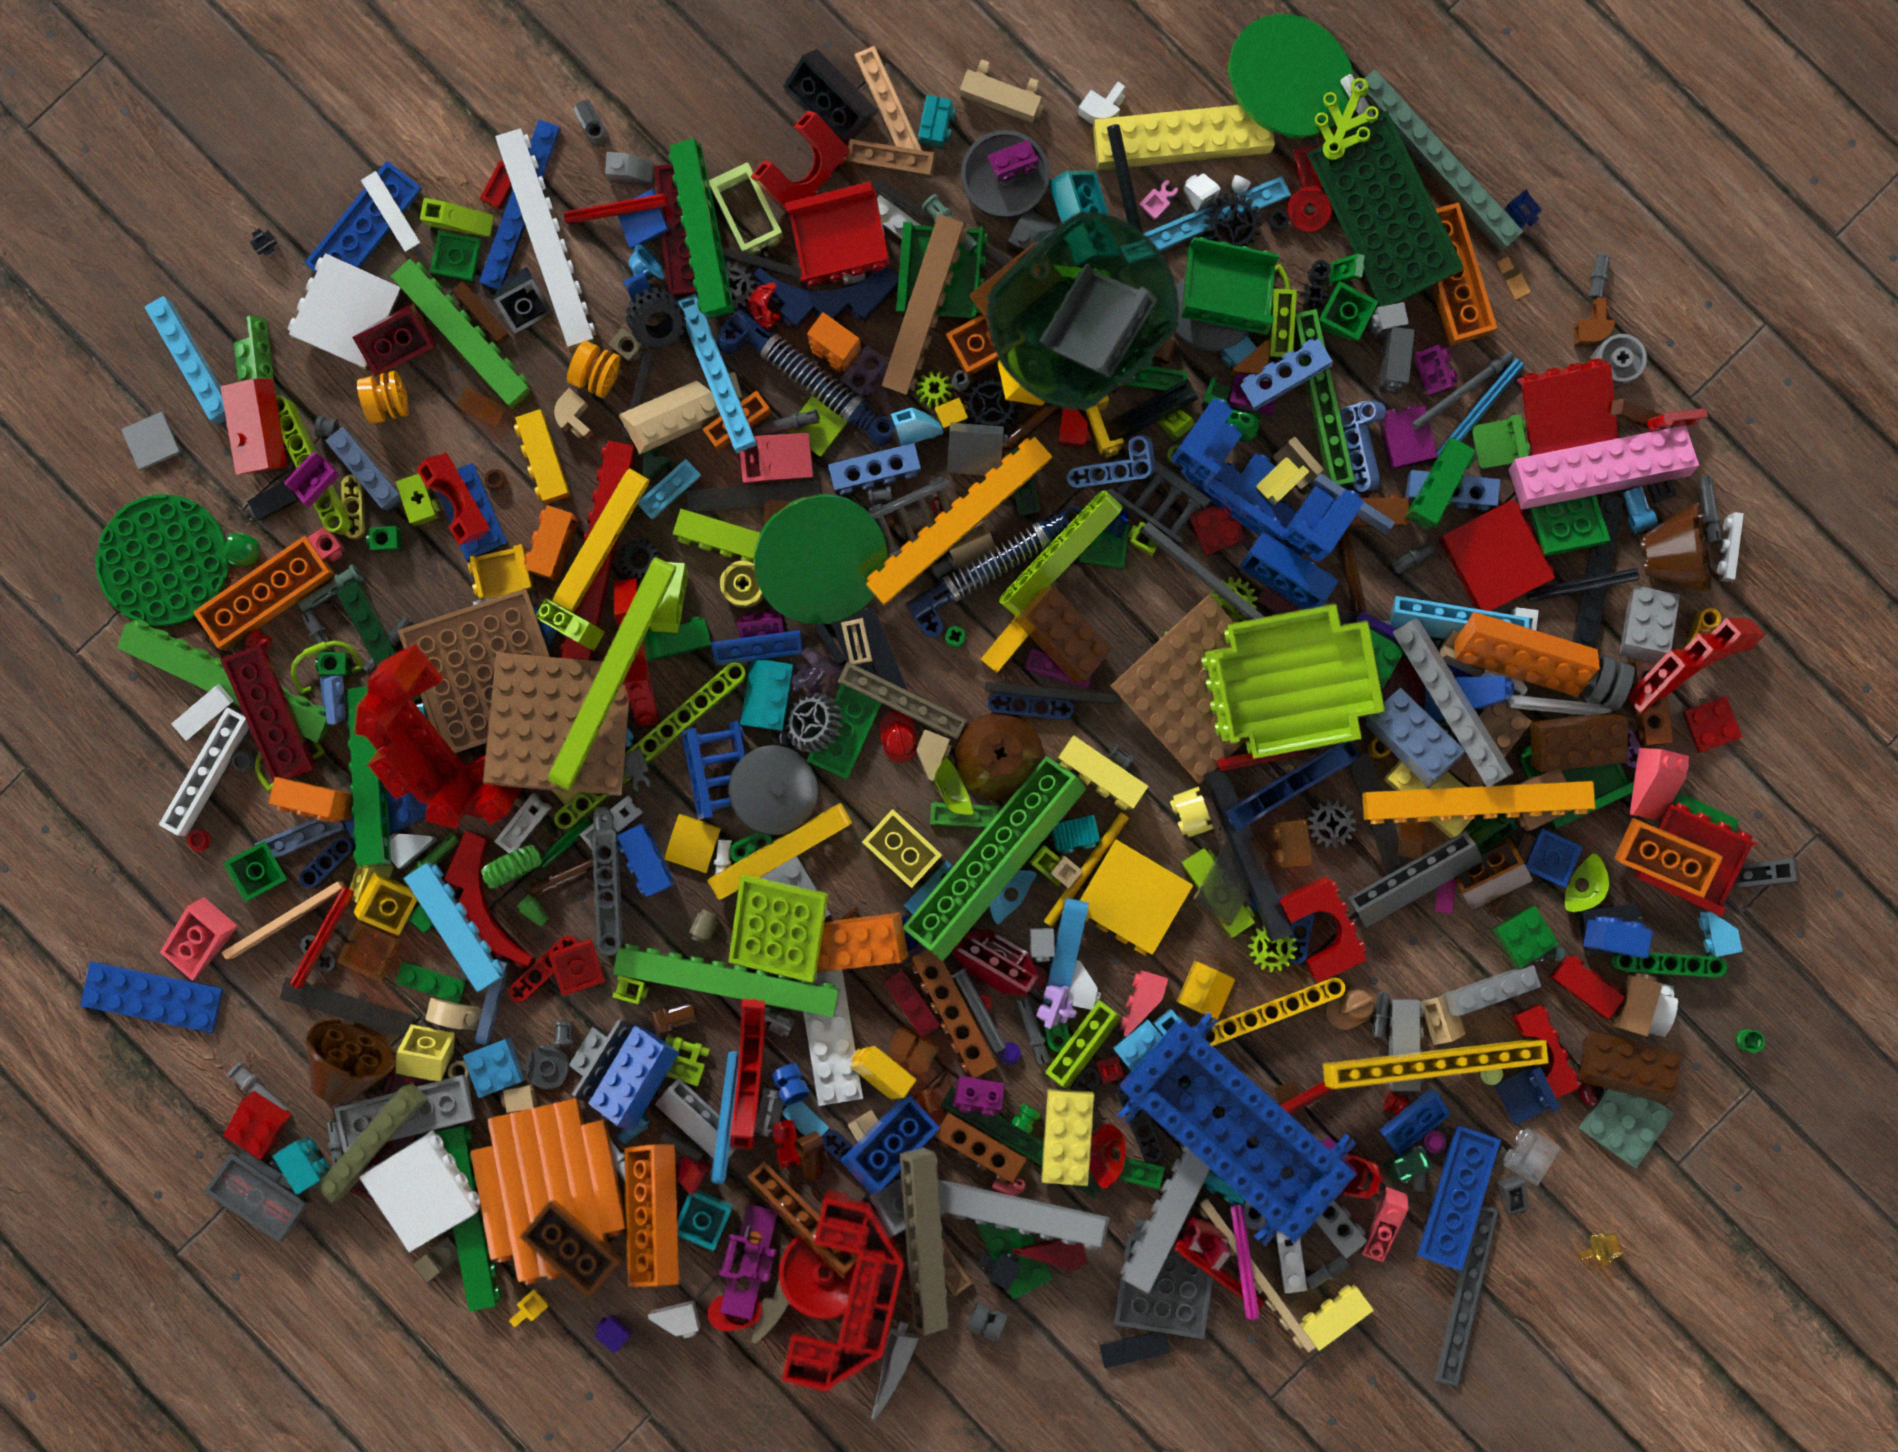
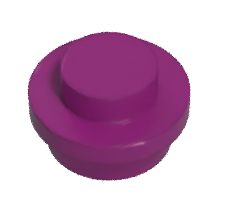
M1432 1130L1424 1136L1423 1145L1427 1151L1439 1153L1446 1146V1138L1441 1132Z

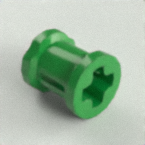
M953 626L947 630L945 639L950 647L958 648L964 644L965 632L962 628ZM952 632L961 634L959 642L950 640Z

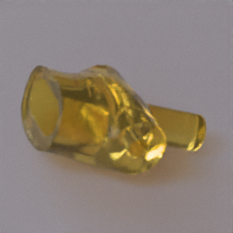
M1616 1232L1591 1236L1590 1243L1592 1248L1578 1252L1581 1261L1596 1257L1601 1266L1608 1265L1615 1258L1624 1255Z

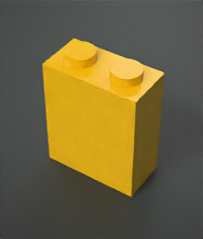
M876 1046L865 1047L862 1050L858 1049L851 1058L853 1062L849 1067L890 1100L904 1098L916 1081L913 1076Z

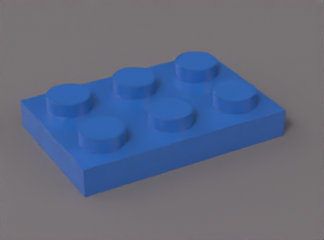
M1431 1088L1427 1092L1422 1093L1419 1099L1410 1106L1405 1107L1394 1119L1386 1122L1384 1127L1380 1129V1132L1393 1152L1399 1157L1450 1116V1113L1438 1093Z

